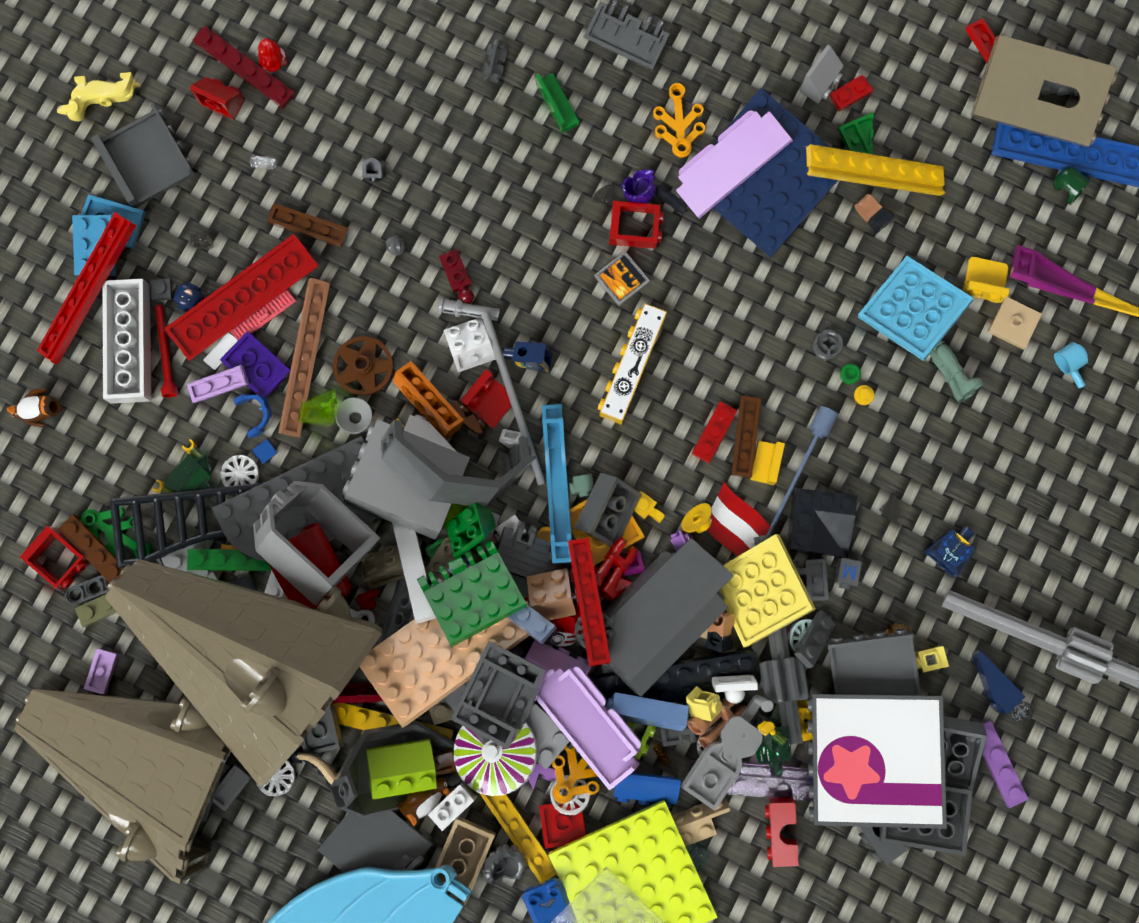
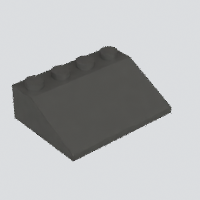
M943 716L945 785L973 791L987 738L985 726L983 723Z
M946 786L947 829L880 827V842L966 856L973 791Z

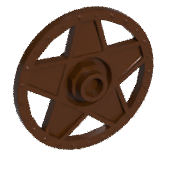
M367 336L355 337L346 341L336 352L333 360L334 376L339 385L349 393L360 396L371 395L380 391L389 382L393 372V359L388 348L379 340ZM366 341L359 352L348 348V346L356 342ZM377 345L385 352L388 360L376 357ZM341 356L348 366L339 375L338 362ZM387 372L384 380L375 387V375ZM359 380L365 391L354 390L346 384Z

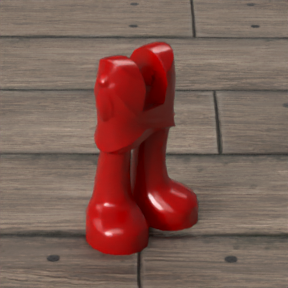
M619 537L613 543L608 553L604 556L605 560L595 571L597 587L599 589L598 593L610 601H613L617 595L616 587L621 576L637 557L638 549L634 546L628 548L623 557L619 556L627 543L623 537ZM614 564L616 567L615 570L613 571L609 579L603 584L605 577L607 576L608 572Z

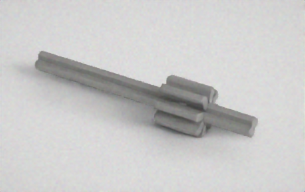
M947 590L941 607L1057 654L1055 666L1063 672L1092 684L1099 683L1102 680L1103 674L1139 688V668L1113 658L1112 650L1114 645L1110 641L1076 627L1071 628L1065 638L951 590Z

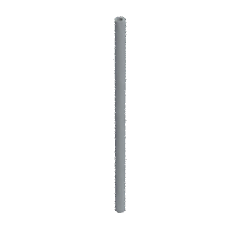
M489 312L484 313L481 316L521 436L528 438V446L531 448L530 456H536L531 466L538 486L545 484L546 482Z

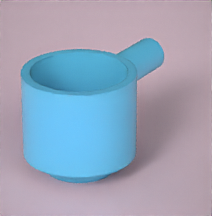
M1071 342L1054 354V360L1062 372L1067 375L1071 374L1078 388L1085 386L1086 384L1078 369L1088 363V354L1083 346Z

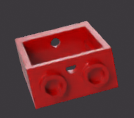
M613 201L609 245L656 249L657 242L661 243L662 231H658L659 224L663 223V212H660V205ZM620 211L654 214L652 238L618 235Z
M46 526L20 556L24 562L55 589L61 590L68 588L74 582L73 578L77 573H81L88 566V560L62 533L51 526ZM55 539L59 540L78 557L60 580L37 561Z

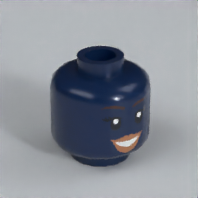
M186 282V284L182 283L179 285L173 300L178 304L177 308L187 312L201 302L203 293L200 287Z

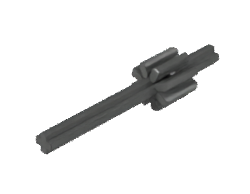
M772 535L754 537V545L762 543L772 537ZM785 626L768 635L772 660L761 662L759 667L764 698L772 701L773 704L778 703L784 743L793 745L803 743L797 701L809 699L810 695L805 665L797 657L790 658Z

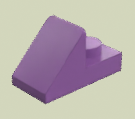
M536 762L535 769L528 780L533 789L539 773L543 774V779L554 782V779H556L555 769L552 766L545 769Z

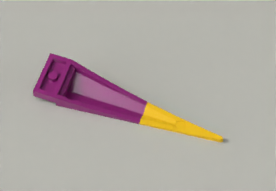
M1017 245L1014 249L1011 278L1027 282L1029 287L1139 317L1138 307L1085 282L1038 251L1021 245Z

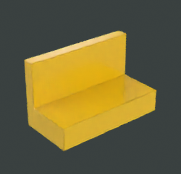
M758 441L752 478L750 480L774 485L777 482L785 443L776 442L772 444Z

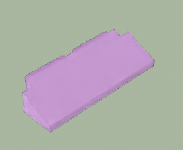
M748 111L718 137L719 143L715 146L710 144L679 170L680 176L678 178L683 184L676 191L699 219L793 141L770 111L762 118L756 111Z
M558 664L545 674L541 691L536 700L605 786L611 790L640 765L634 755L639 752L641 741L616 710H608L605 707L606 698L579 666H572L565 672Z

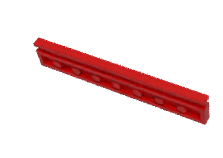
M116 212L111 217L37 349L40 354L54 364L58 365L137 226Z

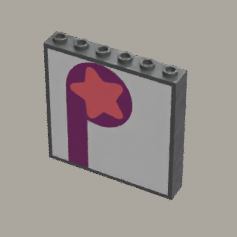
M811 694V699L807 700L808 711H812V720H808V733H812V742L808 741V754H812V763H808V774L813 776V785H809V798H813V807H809V820H813L814 825L947 829L943 696Z

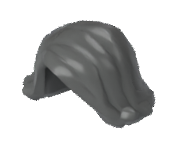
M506 844L491 850L487 854L482 868L483 879L488 884L494 886L503 878H522L526 871L525 868L528 866L527 859L524 857L525 854L516 845L509 847Z

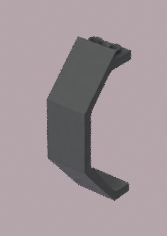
M393 420L381 440L382 459L429 501L469 506L476 502L486 507L520 478L536 459V456H530L531 448L528 446V438L520 437L519 444L513 445L511 454L505 456L506 474L500 479L490 480L444 473L407 442L403 436L401 420Z

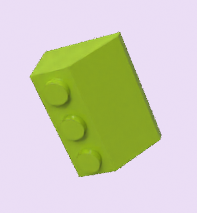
M430 739L366 749L369 788L372 799L437 789Z

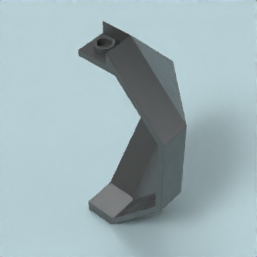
M412 721L404 728L400 724L365 730L355 741L330 787L337 808L358 817H365L398 809L396 805L403 803L409 796L408 793L372 799L369 788L366 749L430 739L432 753L451 748L454 753L455 742L417 721ZM458 771L436 776V779H446L449 783V788L464 782Z

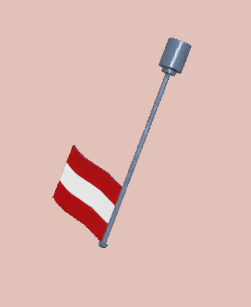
M820 406L810 426L814 438L771 526L755 509L736 496L724 482L711 508L710 518L712 522L707 529L708 533L734 553L736 557L755 547L754 537L771 535L817 439H822L823 436L828 437L838 417V413L827 407Z

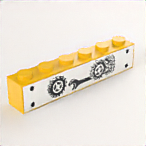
M644 303L642 309L638 308L634 318L637 319L635 327L631 325L627 335L630 338L628 345L624 344L620 355L623 356L621 362H616L612 372L615 374L613 381L609 380L605 391L608 394L605 399L601 398L597 408L601 410L600 417L622 425L666 317V311Z

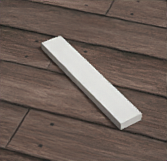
M392 523L415 622L418 624L435 619L436 616L417 581L423 575L427 579L417 534L413 530Z

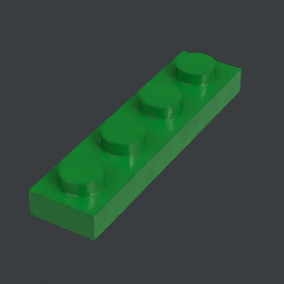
M188 549L187 570L271 571L267 561L250 557L240 550Z

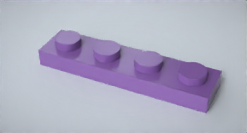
M988 721L984 723L987 738L982 755L1006 806L1011 808L1028 800V797L992 722Z

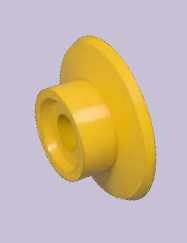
M702 503L693 507L682 520V530L697 533L707 530L712 522L710 518L712 513L711 506L707 503Z

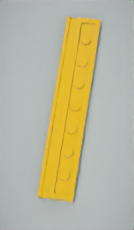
M812 144L806 147L807 167H809L808 176L937 196L945 194L943 190L944 166Z

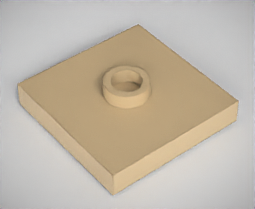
M1007 297L1001 303L988 333L1024 350L1042 314Z

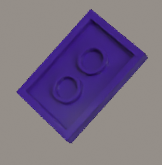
M248 331L220 359L229 369L243 365L249 381L247 386L257 395L264 396L266 399L290 375L291 371Z

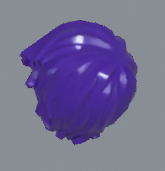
M638 170L633 174V178L630 176L625 178L621 185L626 199L634 203H648L651 201L656 191L655 176L652 175L654 173L653 170Z

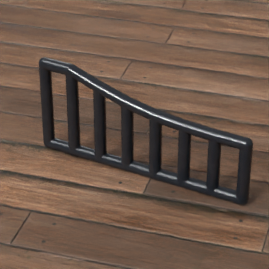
M263 483L111 499L110 510L117 566L119 568H125L128 564L132 566L137 559L152 562L184 547L226 537L221 526L220 530L208 532L204 497L217 496V504L219 505L226 501L225 495H240ZM196 498L200 534L187 538L183 499ZM174 500L179 541L167 546L162 502ZM153 503L159 550L146 555L140 504ZM132 505L138 558L125 559L119 506Z

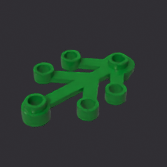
M119 506V509L121 510L120 518H122L125 515V509L122 506ZM95 509L86 510L81 516V521L99 540L98 529L103 531L108 549L116 555L113 527L103 522V520L111 518V510L101 513ZM89 516L93 517V521L91 523H89L88 521ZM133 516L129 520L121 522L122 530L134 529L132 523ZM122 533L123 544L134 550V554L138 558L136 541ZM145 542L146 555L153 552L152 546Z

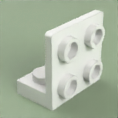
M481 318L444 330L458 372L496 360Z

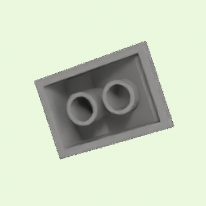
M535 702L526 722L531 727L537 741V762L547 769L570 741L547 712Z

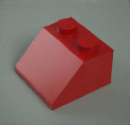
M204 77L190 87L200 105L232 120H235L245 101L238 88L234 86L227 87L217 78L212 80Z

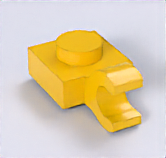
M640 491L642 495L634 512L644 520L649 515L660 523L665 515L654 508L657 502Z

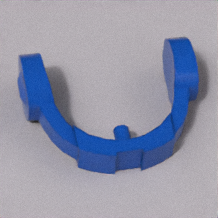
M242 394L233 400L235 405H241L251 399H255L261 404L259 410H263L262 422L247 432L248 438H255L264 433L263 429L268 424L270 417H272V410L264 396Z

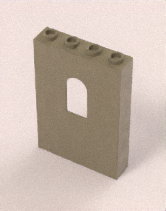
M999 35L995 38L970 115L1082 147H1088L1096 138L1097 133L1094 131L1097 124H1100L1103 118V112L1101 111L1104 104L1106 105L1110 98L1108 91L1110 85H1113L1116 80L1117 73L1115 71L1117 67ZM1044 80L1076 89L1080 95L1078 104L1072 108H1066L1038 100Z

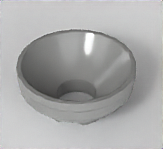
M348 398L337 407L335 414L336 422L344 432L360 434L371 425L372 410L364 400ZM353 413L361 414V421L357 424L350 421V416Z

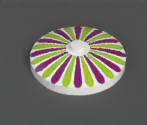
M525 722L522 730L508 749L491 740L484 745L472 730L464 726L459 730L454 744V762L460 777L470 788L484 795L499 796L516 791L530 778L537 762V741L527 722Z

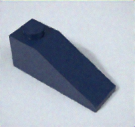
M974 651L972 656L986 697L991 702V708L999 714H1009L1026 696L981 651Z

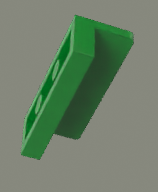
M551 73L541 78L540 74L535 75L536 86L560 131L564 133L578 126L579 120L554 74Z

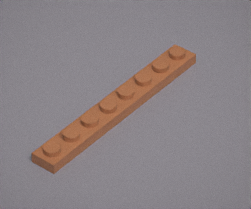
M314 278L308 280L278 432L279 434L299 438L301 435L330 283Z

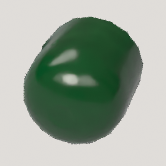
M1066 167L1055 177L1053 187L1056 191H1059L1061 188L1067 190L1069 198L1066 202L1072 205L1089 184L1090 180L1076 168Z

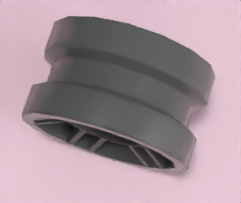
M834 330L822 331L813 341V352L823 360L835 358L842 350V337ZM825 342H829L831 344V347L829 349L827 348L828 346L824 344Z

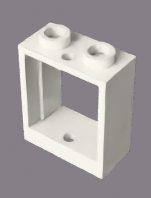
M462 782L428 816L443 831L474 802L477 795L465 782Z

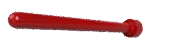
M158 304L155 306L164 376L161 393L164 398H172L178 396V388L172 381L167 334L164 330L166 326L163 306Z

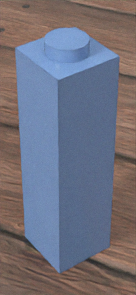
M616 692L607 700L606 708L608 710H616L624 721L683 731L687 727L689 706Z

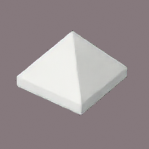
M503 429L499 442L510 449L513 445L519 444V438L522 436L520 432Z

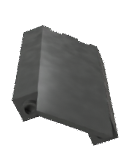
M692 538L676 553L671 554L663 551L603 611V613L609 616L614 625V637L608 645L611 663L606 664V666L620 676L627 686L641 697L728 608L723 601L725 598L718 591L734 575ZM608 626L605 628V630L610 631L611 627Z

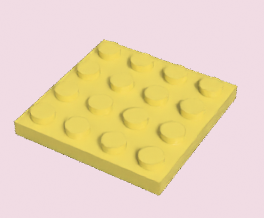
M779 534L773 535L723 565L734 576L718 592L725 598L723 601L728 606L726 609L727 613L734 616L733 626L743 647H749L816 609Z

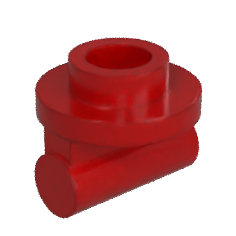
M373 589L359 594L356 598L359 607L364 610L374 609L376 606L374 599L379 595V591Z

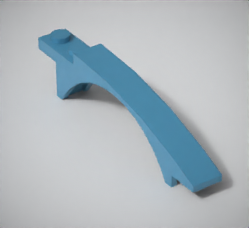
M562 404L543 405L542 421L552 564L571 562L568 541L572 540Z

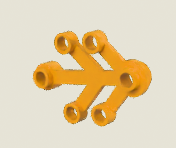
M674 83L669 89V96L674 101L675 120L660 106L654 109L653 117L656 120H662L675 130L677 138L667 132L664 125H658L655 128V136L660 139L663 138L670 143L675 156L684 158L691 153V143L698 136L704 134L705 125L702 122H697L694 125L693 131L686 138L684 131L696 117L702 116L704 108L701 104H695L692 107V111L683 120L681 99L684 97L685 88L680 83ZM677 91L680 93V95L676 96L673 93ZM699 108L701 112L696 113L694 109ZM661 111L662 115L658 116L656 112ZM696 127H702L703 130L697 131ZM662 129L664 133L659 134L657 131ZM683 146L685 150L680 151L678 148Z
M567 745L564 750L567 752L570 776L566 781L563 772V766L565 765L564 757L560 755L556 757V759L561 760V766H557L555 760L551 763L555 769L557 784L553 787L552 795L555 801L561 804L569 802L574 795L587 793L594 795L599 791V785L595 781H590L584 786L572 787L578 779L598 776L593 769H585L588 763L583 757L577 764L576 748L569 749ZM590 784L595 786L594 792L589 790ZM560 789L566 790V796L560 794Z

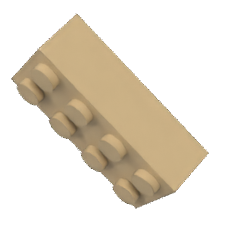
M458 816L455 819L435 868L443 865L451 866L458 875L456 880L472 890L496 833ZM440 873L439 878L443 883H445L446 877L444 874ZM452 893L451 897L455 900L459 899V901L463 905V908L460 911V915H462L469 897L464 902Z

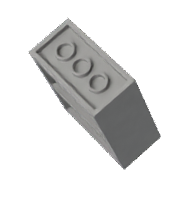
M377 419L376 424H371L366 437L368 443L363 442L359 451L358 459L360 461H355L350 475L352 480H347L342 493V496L345 497L344 503L435 540L440 533L451 503L429 501L382 459L381 440L390 424ZM403 430L405 440L444 473L463 476L470 457Z

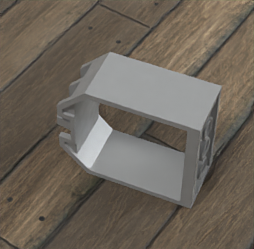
M293 481L286 488L288 491L283 493L279 490L272 497L260 514V518L253 524L255 550L316 606L330 592L333 586H336L380 540V537L323 484ZM291 507L306 509L353 552L329 578L275 529V522Z

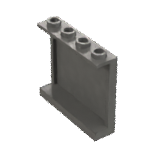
M154 104L151 105L153 111L110 135L101 138L97 134L91 138L126 201L133 208L141 206L195 176L192 170L195 167L189 156H184L185 148L180 140L176 142L173 137L176 135L171 125H166L164 120L167 117L162 109L157 110Z
M907 629L894 630L895 633L891 634L880 631L873 633L874 636L865 637V634L853 635L852 639H844V637L831 638V641L827 643L835 695L921 696L913 633L907 631Z
M399 809L365 817H358L348 813L320 846L318 851L343 873L363 867L390 870L407 853L413 860L423 856L434 842L431 840L432 836L424 829L420 831L399 813Z

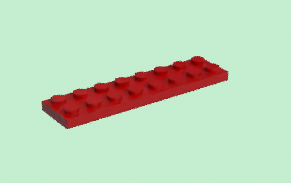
M293 234L169 324L164 330L185 357L191 361L319 266L295 234Z

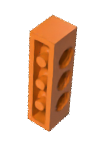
M412 361L395 372L393 383L445 440L460 430L464 419Z

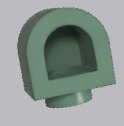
M592 474L572 477V482L569 483L570 494H579V497L590 496L594 487Z

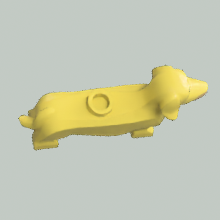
M131 72L120 73V77L123 80L116 83L92 80L86 83L85 76H77L74 79L78 85L71 93L69 104L59 106L57 113L67 115L72 121H82L85 118V111L89 105L100 104L108 107L112 103L129 101L134 95L135 88L141 85L133 79Z

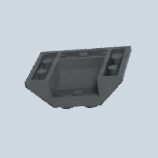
M488 641L451 720L508 749L522 730L541 691L546 670Z

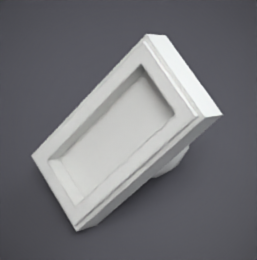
M753 675L712 678L715 692H724L727 701L734 704L740 703L744 699L745 690H758V683Z

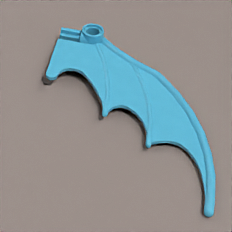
M449 865L424 870H388L363 867L337 874L313 885L291 899L266 923H454L463 905L449 896L447 892L450 891L465 902L472 890L456 880L458 875ZM440 873H442V874L445 875V877H446V882H445V883H443V882L440 880V878H439V874H440Z

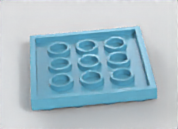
M906 256L860 311L858 318L924 361L973 302V297Z

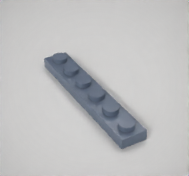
M461 555L467 569L470 568V562ZM449 567L447 569L448 573L454 576L452 570ZM528 605L507 617L541 644L556 629L554 624Z

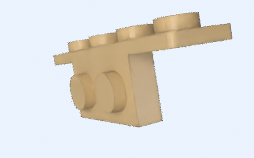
M724 797L716 811L703 803L673 814L672 818L685 846L717 835L711 818L729 812L730 806Z

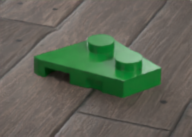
M873 112L838 127L837 130L848 151L873 155Z

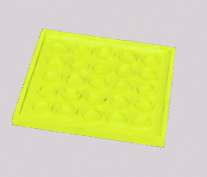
M665 800L548 852L556 873L565 887L567 897L579 923H707L718 918Z

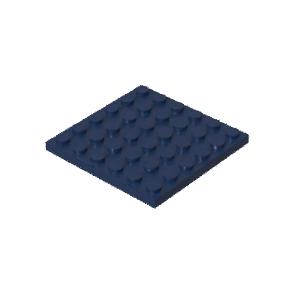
M760 88L725 130L748 111H756L761 118L770 111L793 141L713 208L771 258L838 180L807 175L809 167H807L806 147L810 144L824 147L829 146ZM718 139L713 143L714 146L719 143Z

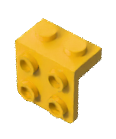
M971 257L968 260L963 292L976 299H986L994 303L1003 302L1009 296L1010 290L1005 288L1008 265Z

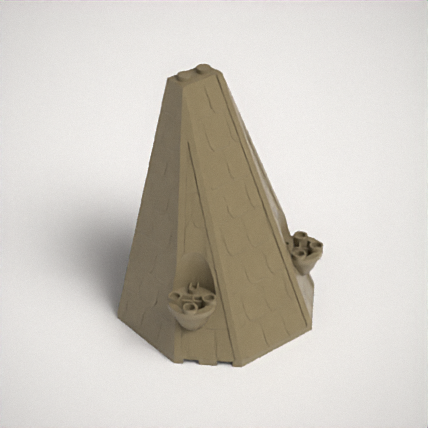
M137 559L132 566L128 564L121 571L120 575L122 576L119 579L115 577L109 583L107 588L110 590L105 596L119 616H121L141 643L144 644L178 688L222 739L256 783L262 787L301 745L307 734L315 727L332 702L336 700L382 635V628L376 623L351 617L349 605L340 594L342 591L335 585L318 605L317 610L293 600Z
M32 689L25 698L26 705L23 711L17 716V724L14 730L114 827L127 836L125 842L119 846L116 856L120 857L123 862L150 860L171 881L179 884L203 872L211 851L192 844V841L231 751L189 699L184 695L181 702Z

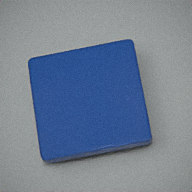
M267 439L252 450L263 464L277 454V451Z

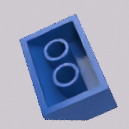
M632 772L614 786L613 797H617V801L628 803L630 799L638 800V804L650 805L651 802L665 800L667 807L671 808V804L677 805L681 780L677 777Z

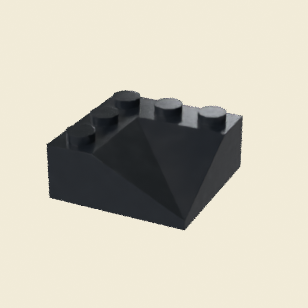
M802 488L794 489L792 492L787 551L847 559L856 517L858 496Z

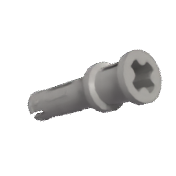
M442 296L440 298L438 314L447 313L453 314L455 317L464 315L482 318V314L489 312L491 320L498 321L499 308L462 303L463 301L460 299L454 301L445 299Z

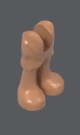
M724 698L721 701L722 711L712 721L691 717L687 720V725L693 733L702 735L699 737V743L705 749L709 744L719 740L723 727L731 717H740L746 708L745 705H741L731 712L730 708L734 703ZM720 717L722 718V721L715 728L705 733Z

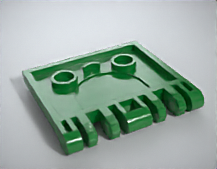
M491 539L484 543L490 557L487 558L481 545L476 547L483 561L475 564L472 554L467 552L465 555L471 564L470 568L467 569L463 559L459 556L447 562L454 574L453 577H449L444 565L439 567L442 576L445 578L444 582L438 584L437 578L432 571L428 573V576L434 587H430L424 575L417 579L451 647L527 607L523 596Z

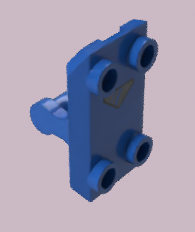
M551 878L541 885L532 886L524 891L522 899L533 923L576 922V914L561 880Z

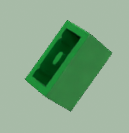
M474 502L446 523L454 558L463 555L477 545L496 527L491 509Z

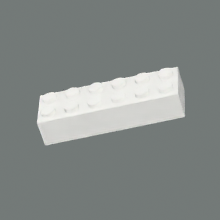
M144 279L108 280L103 285V399L111 404L151 401L150 285Z

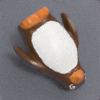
M40 388L30 391L19 403L8 407L7 411L13 418L22 419L31 426L46 427V424L40 423V421L56 416L63 410V407L56 398L41 396L47 389Z
M436 779L437 789L409 793V796L403 803L396 805L413 826L417 824L418 819L428 815L438 805L443 795L448 796L450 794L449 783L446 779Z

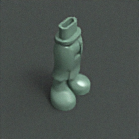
M943 340L929 354L934 364L943 374L945 382L949 383L954 398L958 403L970 398L975 394V390L984 384L981 378L969 379L963 373V367L959 364L949 346L944 344Z

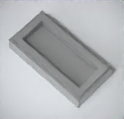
M234 764L218 785L213 803L223 811H226L252 776L239 765Z

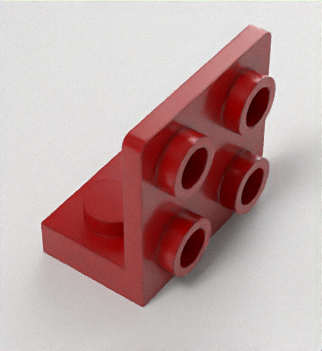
M487 369L461 399V403L493 429L512 407L506 388L493 378V374Z

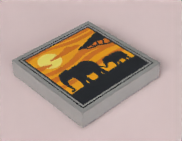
M625 251L594 275L618 306H621L650 283V280Z

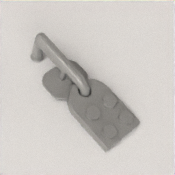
M760 695L753 696L740 717L734 716L727 721L721 731L722 741L713 742L703 750L680 786L714 811H716L739 775L742 767V758L753 756L762 743V733L751 725L750 721L760 706L763 711L769 712L773 709L774 705L772 701Z

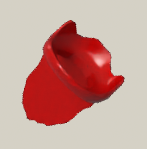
M268 38L260 41L258 57L259 63L264 69L273 72L278 71L282 66H287V55L276 42Z

